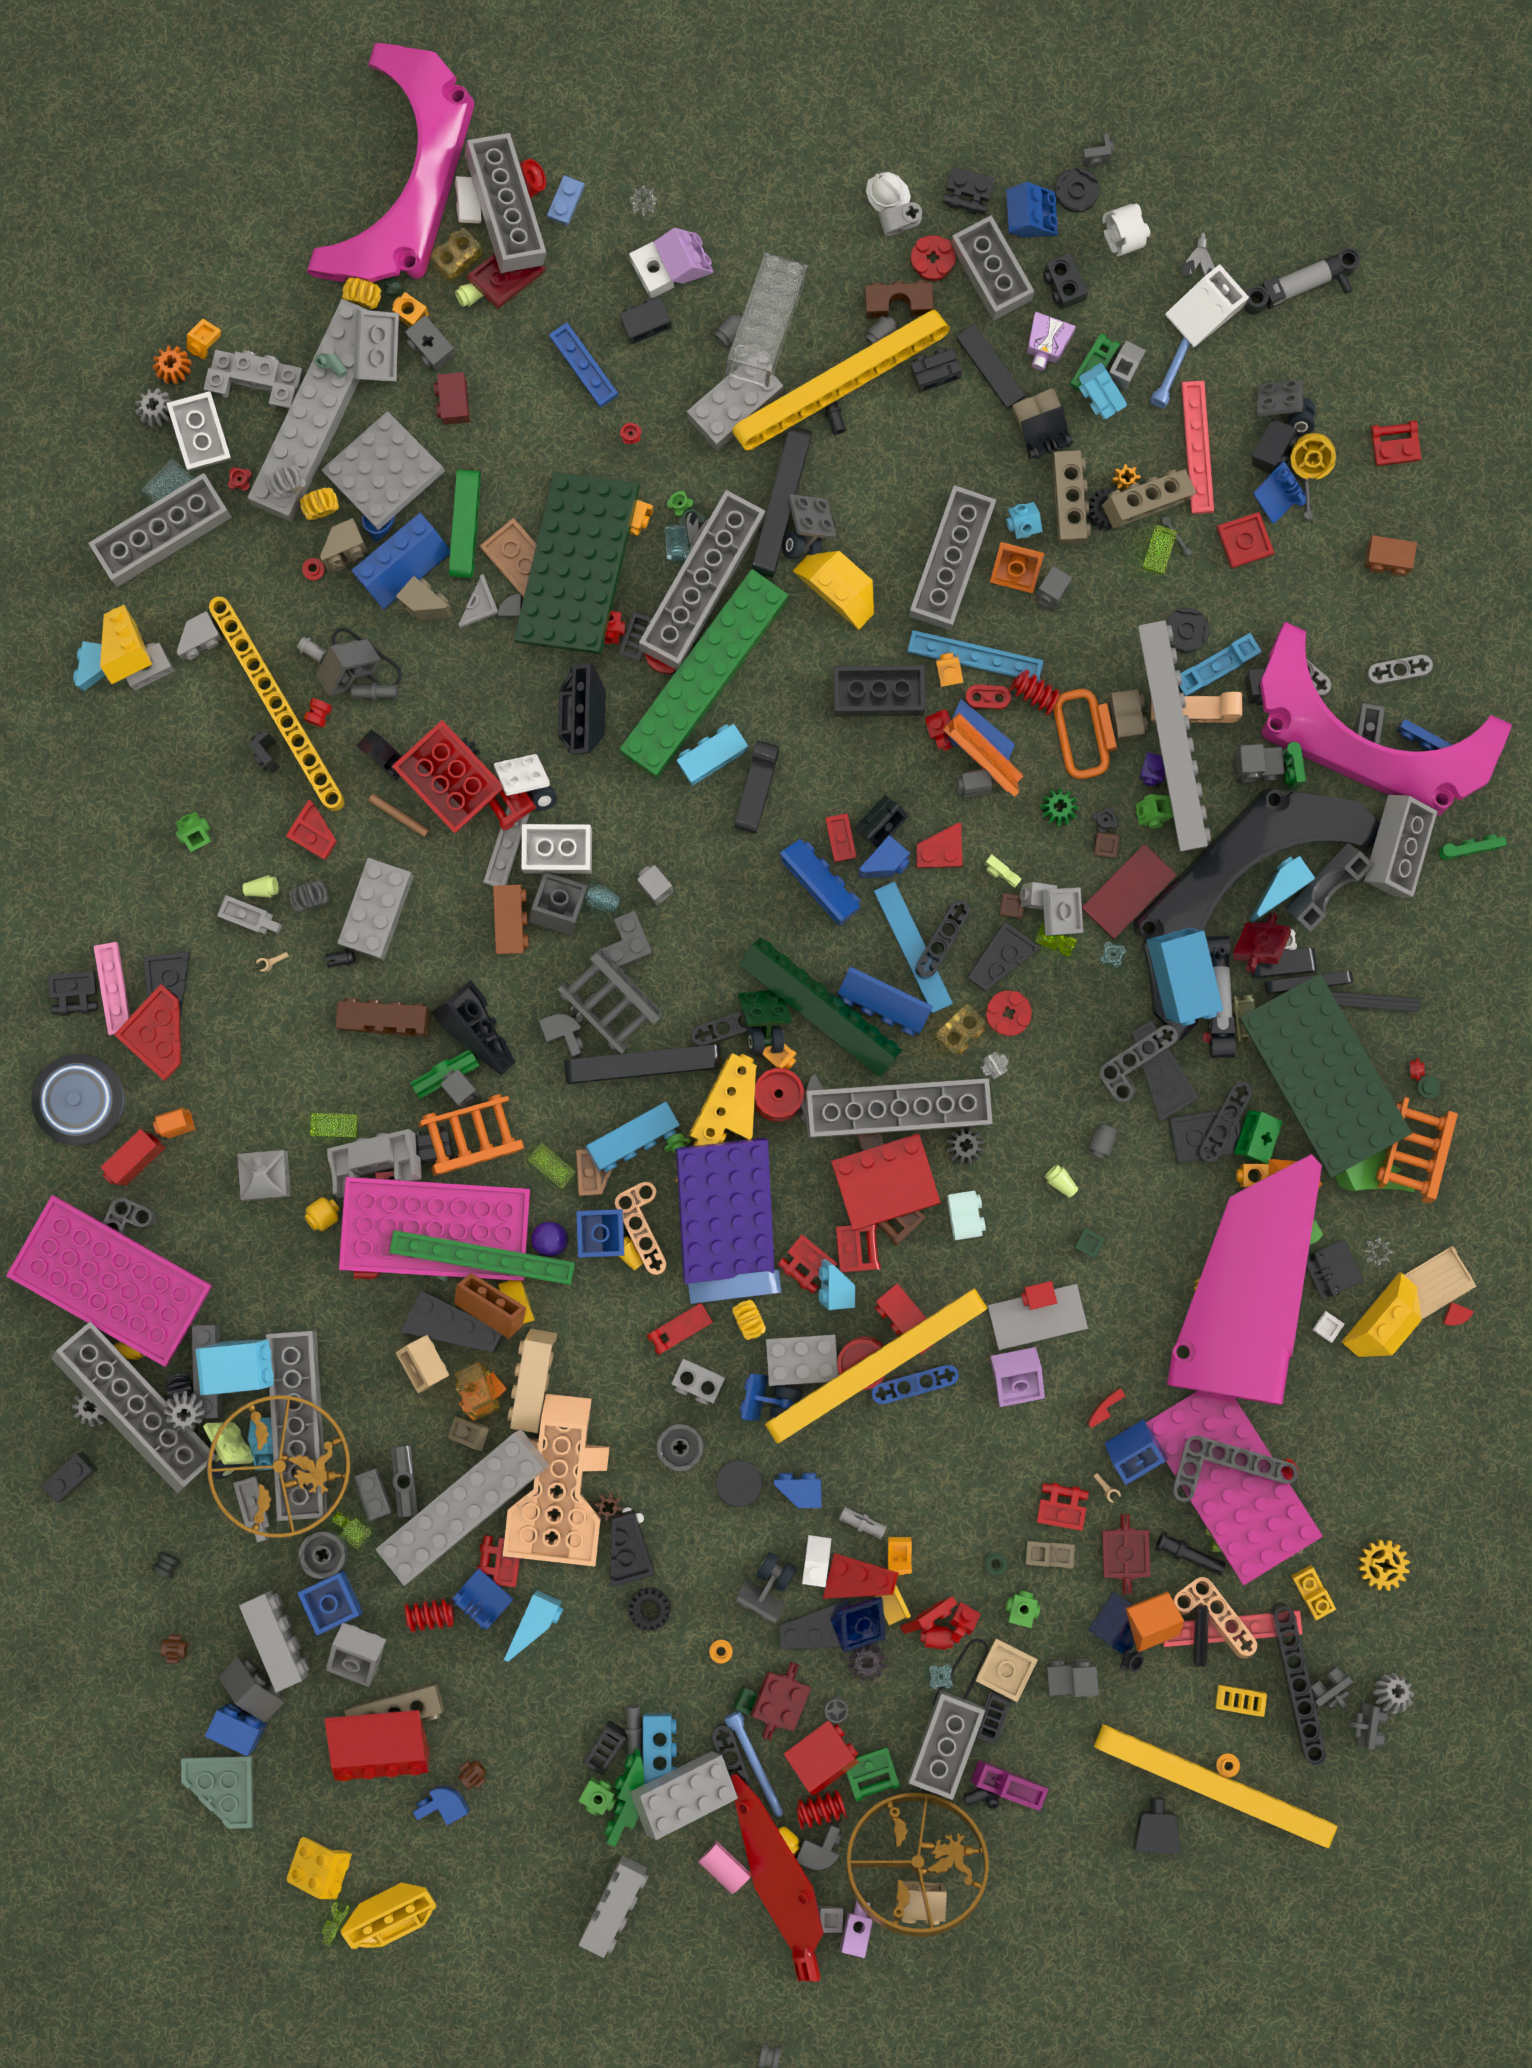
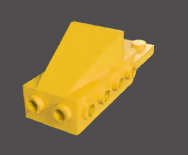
M732 1053L728 1056L688 1134V1137L696 1140L693 1146L723 1143L727 1135L724 1133V1130L744 1140H751L753 1135L757 1067L753 1064L754 1059L744 1054L737 1056Z

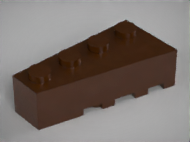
M345 998L344 1001H338L335 1028L342 1031L429 1038L431 1010L425 1004L404 1005L402 1002L381 1004L379 1000H367V1003L358 1002V999Z

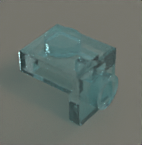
M687 525L665 526L667 561L686 560L689 555Z

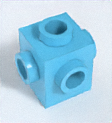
M1034 502L1019 504L1014 508L1008 509L1007 527L1009 532L1013 531L1016 539L1027 538L1033 534L1043 532L1040 512Z

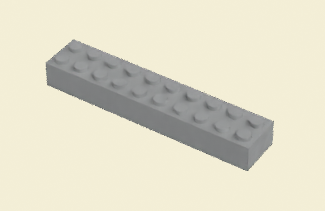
M341 299L248 495V500L253 506L293 523L301 506L299 500L306 495L360 379H354L356 310L367 309L344 299ZM322 353L334 354L338 356L348 373L344 377L338 378L333 369L316 366L314 359ZM298 465L305 477V487L289 497L287 496L283 499L274 498L267 487V477L282 467Z
M1166 620L1139 625V636L1180 852L1204 848L1208 846L1207 842L1211 841L1209 827L1204 828L1203 820L1207 819L1205 805L1200 806L1199 797H1202L1203 793L1201 783H1196L1195 775L1199 773L1197 761H1192L1191 759L1194 745L1192 737H1187L1186 731L1190 730L1188 715L1183 716L1182 708H1186L1184 692L1179 693L1178 686L1182 685L1180 670L1175 671L1174 663L1178 661L1175 647H1170V641H1173L1171 625H1166Z

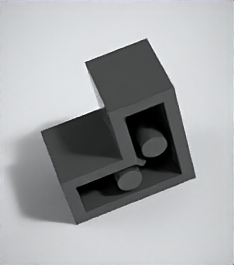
M368 639L354 640L341 645L335 644L328 649L316 673V677L328 696L348 691L354 678L373 674L381 659Z
M1263 744L1242 745L1233 754L1235 780H1242V784L1255 783V779H1264V782H1276L1278 778L1284 775L1282 747L1264 748Z
M635 911L614 919L622 941L602 948V950L620 969L653 956Z
M237 1656L218 1677L237 1706L266 1723L284 1704L280 1696L281 1691L275 1692L272 1682L268 1684L256 1672L258 1668L249 1659L244 1661Z
M1074 1658L1072 1663H1065L1063 1659L1051 1660V1664L1045 1665L1047 1691L1050 1696L1073 1694L1075 1697L1099 1695L1097 1667L1088 1658Z

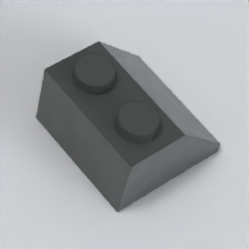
M544 872L531 909L529 922L572 936L588 885Z

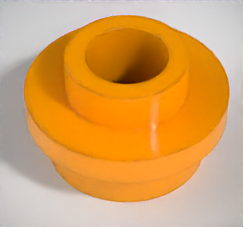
M721 1639L712 1643L709 1653L712 1660L716 1663H725L732 1657L733 1650L728 1641ZM719 1647H723L726 1652L724 1655H718L716 1650Z
M1225 1753L1217 1759L1216 1768L1222 1776L1229 1778L1238 1773L1240 1763L1233 1754ZM1226 1762L1232 1763L1230 1770L1224 1768Z

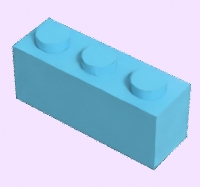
M728 724L724 725L716 731L717 735L714 737H705L697 743L698 747L690 750V748L686 749L678 755L677 764L691 786L749 750L747 743L734 724L728 726Z

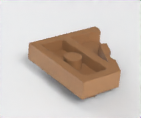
M576 1150L578 1197L602 1195L612 1170L607 1173L604 1170L598 1172L587 1151Z

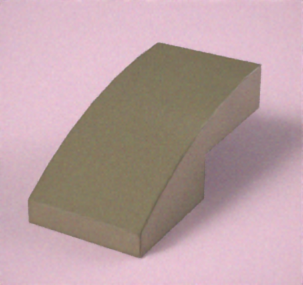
M1027 1541L1026 1565L1074 1568L1076 1544Z

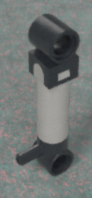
M1344 248L1339 254L1279 279L1278 276L1263 282L1262 286H1253L1247 292L1249 299L1244 309L1249 314H1259L1263 311L1265 305H1267L1268 309L1283 304L1286 299L1334 279H1338L1343 292L1347 294L1352 291V287L1346 276L1353 274L1360 262V255L1354 248ZM1342 259H1348L1352 265L1344 264ZM1251 297H1257L1261 303L1256 304L1252 302Z
M1206 936L1224 1010L1217 1012V1016L1210 1018L1208 1022L1210 1057L1235 1058L1234 1017H1232L1229 962L1231 950L1230 937Z

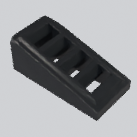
M633 611L618 654L640 661L643 652L638 650V653L627 650L626 646L629 645L639 649V644L630 641L629 638L631 636L641 640L642 635L634 633L632 630L636 628L645 632L647 627L636 624V620L648 623V627L653 617Z
M989 1691L984 1704L985 1713L976 1738L997 1745L1012 1699ZM992 1699L1003 1703L1004 1707L1001 1708L991 1704ZM989 1709L1001 1713L1000 1717L988 1713ZM986 1718L998 1722L997 1726L986 1723ZM983 1727L994 1731V1734L991 1735L983 1732Z
M609 1720L583 1761V1764L603 1775L627 1737L625 1730ZM603 1739L614 1745V1748L602 1742ZM598 1747L610 1755H604L603 1753L597 1750ZM595 1755L605 1763L603 1765L600 1764L592 1756Z

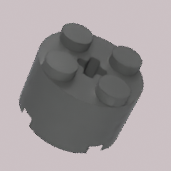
M685 1423L673 1424L666 1428L657 1442L659 1459L665 1466L675 1471H685L694 1467L701 1459L704 1451V1442L699 1431ZM678 1441H682V1444L687 1445L683 1453H679L678 1449H674Z
M320 1530L311 1534L302 1542L299 1548V1560L303 1570L309 1576L317 1579L329 1578L345 1567L349 1558V1546L344 1537L336 1531ZM326 1549V1554L329 1557L322 1559V1554L319 1551Z

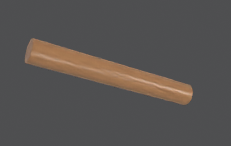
M372 794L370 796L369 802L424 838L428 835L429 829L377 795Z

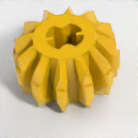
M352 277L347 279L342 291L344 300L365 309L376 308L381 298V289L378 285L359 278Z
M332 488L317 489L304 495L299 500L301 510L308 520L323 518L334 513L339 508L337 496Z
M752 1300L740 1302L733 1307V1315L746 1340L755 1339L765 1333L764 1322Z

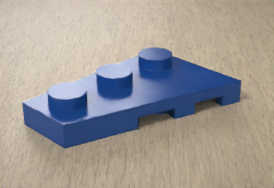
M960 699L953 718L960 712L1009 760L1015 744ZM949 736V739H950V741H951V744L954 745V746H957V747L961 748V747Z

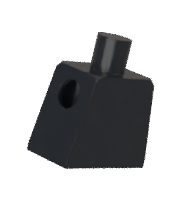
M1151 1797V1809L1139 1811L1133 1841L1135 1852L1180 1854L1176 1816L1172 1811H1165V1798Z

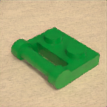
M1291 742L1282 751L1283 763H1285L1286 767L1283 779L1285 785L1288 784L1289 790H1295L1306 782L1301 746L1297 742Z
M887 1746L857 1756L856 1758L859 1763L847 1771L856 1802L863 1800L862 1797L892 1787L894 1789L900 1787ZM889 1773V1779L862 1788L858 1786V1783Z

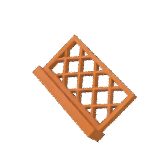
M959 712L943 730L983 769L985 768L1005 791H1009L1015 797L1019 793L1018 781L1023 777V774Z

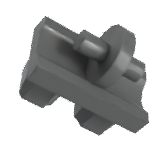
M1333 1666L1325 1673L1332 1682L1330 1685L1324 1687L1318 1679L1310 1683L1315 1704L1319 1707L1327 1702L1330 1708L1339 1704L1343 1709L1346 1706L1343 1699L1349 1696L1347 1690L1343 1689L1353 1683L1348 1675L1343 1674L1337 1667Z
M1362 1702L1361 1712H1357L1356 1721L1349 1720V1726L1355 1727L1356 1745L1373 1750L1375 1746L1384 1745V1733L1377 1731L1378 1723L1385 1724L1387 1722V1711H1382L1378 1706Z

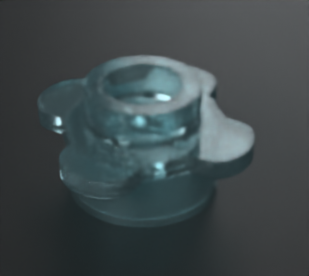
M1111 942L1105 943L1104 954L1100 957L1103 964H1113L1114 967H1120L1122 965L1121 959L1126 952L1125 947L1113 945Z
M933 1665L930 1667L929 1672L932 1677L930 1686L933 1689L938 1687L948 1689L952 1687L951 1666L937 1667Z

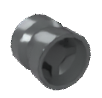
M834 1696L826 1701L824 1711L828 1720L833 1723L842 1722L848 1714L845 1700Z

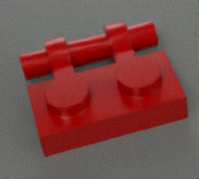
M803 1235L799 1237L788 1251L794 1257L793 1261L789 1263L782 1258L777 1264L784 1270L783 1273L785 1275L792 1276L800 1283L799 1286L801 1288H806L812 1294L818 1288L812 1280L815 1276L819 1278L821 1260L826 1259L834 1266L837 1265L833 1259ZM799 1263L810 1271L807 1276L796 1269Z
M1054 1482L1052 1484L1043 1483L1041 1492L1049 1493L1050 1498L1049 1500L1040 1499L1036 1522L1083 1531L1086 1507L1078 1506V1500H1087L1089 1491L1080 1490V1487L1075 1486L1072 1488L1059 1486V1483ZM1058 1495L1070 1497V1504L1057 1502Z
M484 1535L483 1544H480L481 1558L480 1565H477V1570L480 1569L486 1575H494L493 1581L497 1585L516 1587L520 1558L503 1556L505 1538L499 1537L498 1546H493V1536ZM491 1553L497 1554L495 1567L489 1566Z

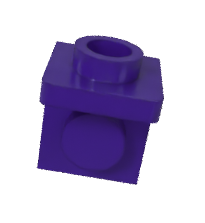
M1147 752L1139 779L1144 780L1143 784L1156 787V785H1161L1164 780L1165 769L1162 756Z

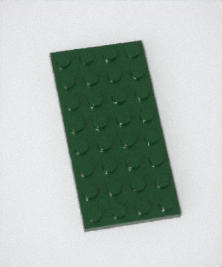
M562 473L553 474L514 637L516 643L601 655L640 490L639 483Z
M1321 974L1314 976L1239 1018L1330 1178L1412 1134Z

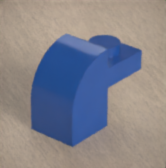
M440 1785L433 1787L429 1791L432 1797L431 1800L428 1796L416 1803L418 1807L415 1808L413 1813L416 1819L419 1820L438 1809L446 1825H449L468 1814L470 1809L459 1791L450 1786Z

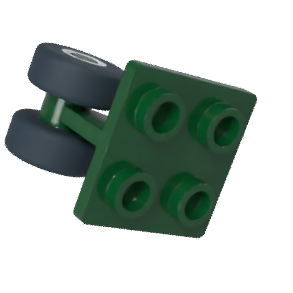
M771 990L738 993L737 998L747 1026H762V1030L759 1027L748 1030L747 1041L750 1053L752 1055H761L764 1052V1047L769 1046L772 1047L771 1053L783 1052L784 1034L782 1028L772 1025L791 1023L792 1018L786 1002Z

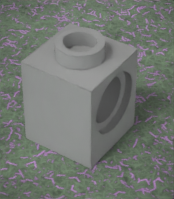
M1036 882L1023 884L1020 891L1021 907L1044 910L1043 890L1057 889V886Z

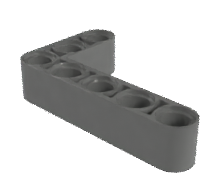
M1195 1435L1186 1440L1172 1488V1495L1176 1501L1181 1503L1188 1502L1193 1498L1203 1461L1280 1484L1294 1482L1298 1476V1470L1290 1462ZM1196 1440L1201 1444L1202 1447L1199 1453H1194L1190 1450L1189 1444L1191 1441ZM1214 1447H1220L1224 1451V1457L1221 1460H1217L1212 1456ZM1237 1454H1243L1246 1457L1247 1463L1245 1466H1238L1235 1463V1456ZM1264 1460L1269 1464V1471L1267 1473H1262L1258 1470L1257 1464L1259 1461ZM1185 1463H1192L1195 1466L1194 1475L1189 1476L1184 1473L1183 1466ZM1283 1467H1288L1292 1471L1291 1479L1285 1480L1281 1477L1280 1471ZM1180 1485H1185L1189 1489V1496L1187 1498L1178 1496L1177 1488Z

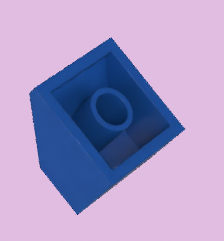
M889 835L861 866L858 876L864 879L893 877L896 873L901 874L909 865L910 861L908 858L910 853Z
M623 1209L576 1211L579 1258L625 1256Z

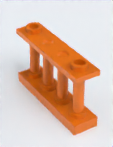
M501 1094L489 1097L488 1102L439 1116H436V1113L422 1116L423 1120L418 1123L419 1128L428 1127L437 1156L436 1164L431 1167L433 1176L516 1153L524 1149L522 1140L515 1141L511 1137L502 1104H506L509 1101L508 1096L502 1097ZM492 1107L503 1139L501 1141L502 1145L494 1148L493 1144L489 1142L480 1113L481 1110ZM467 1114L472 1115L481 1144L480 1152L473 1154L467 1148L458 1118ZM446 1120H450L459 1150L458 1158L452 1160L446 1157L436 1124Z
M1405 1097L1399 1103H1396L1403 1118L1407 1117L1436 1126L1439 1133L1438 1137L1434 1139L1412 1133L1405 1137L1404 1140L1430 1147L1431 1151H1434L1432 1159L1425 1160L1396 1151L1398 1142L1387 1147L1383 1166H1380L1377 1171L1376 1180H1379L1377 1187L1382 1189L1387 1185L1388 1181L1419 1190L1423 1194L1422 1202L1430 1204L1437 1198L1458 1113L1448 1111L1443 1117L1440 1116V1118L1407 1108L1409 1098ZM1393 1160L1426 1169L1425 1171L1428 1172L1427 1180L1421 1182L1392 1173Z

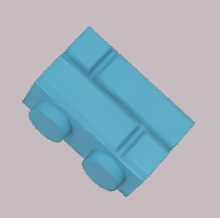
M1102 363L1079 377L1082 383L1079 388L1085 398L1090 396L1093 402L1090 403V406L1096 415L1101 414L1104 419H1107L1115 414V412L1126 407L1127 403Z

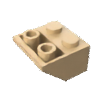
M428 1335L396 1352L417 1393L427 1390L449 1376L445 1364L441 1361Z

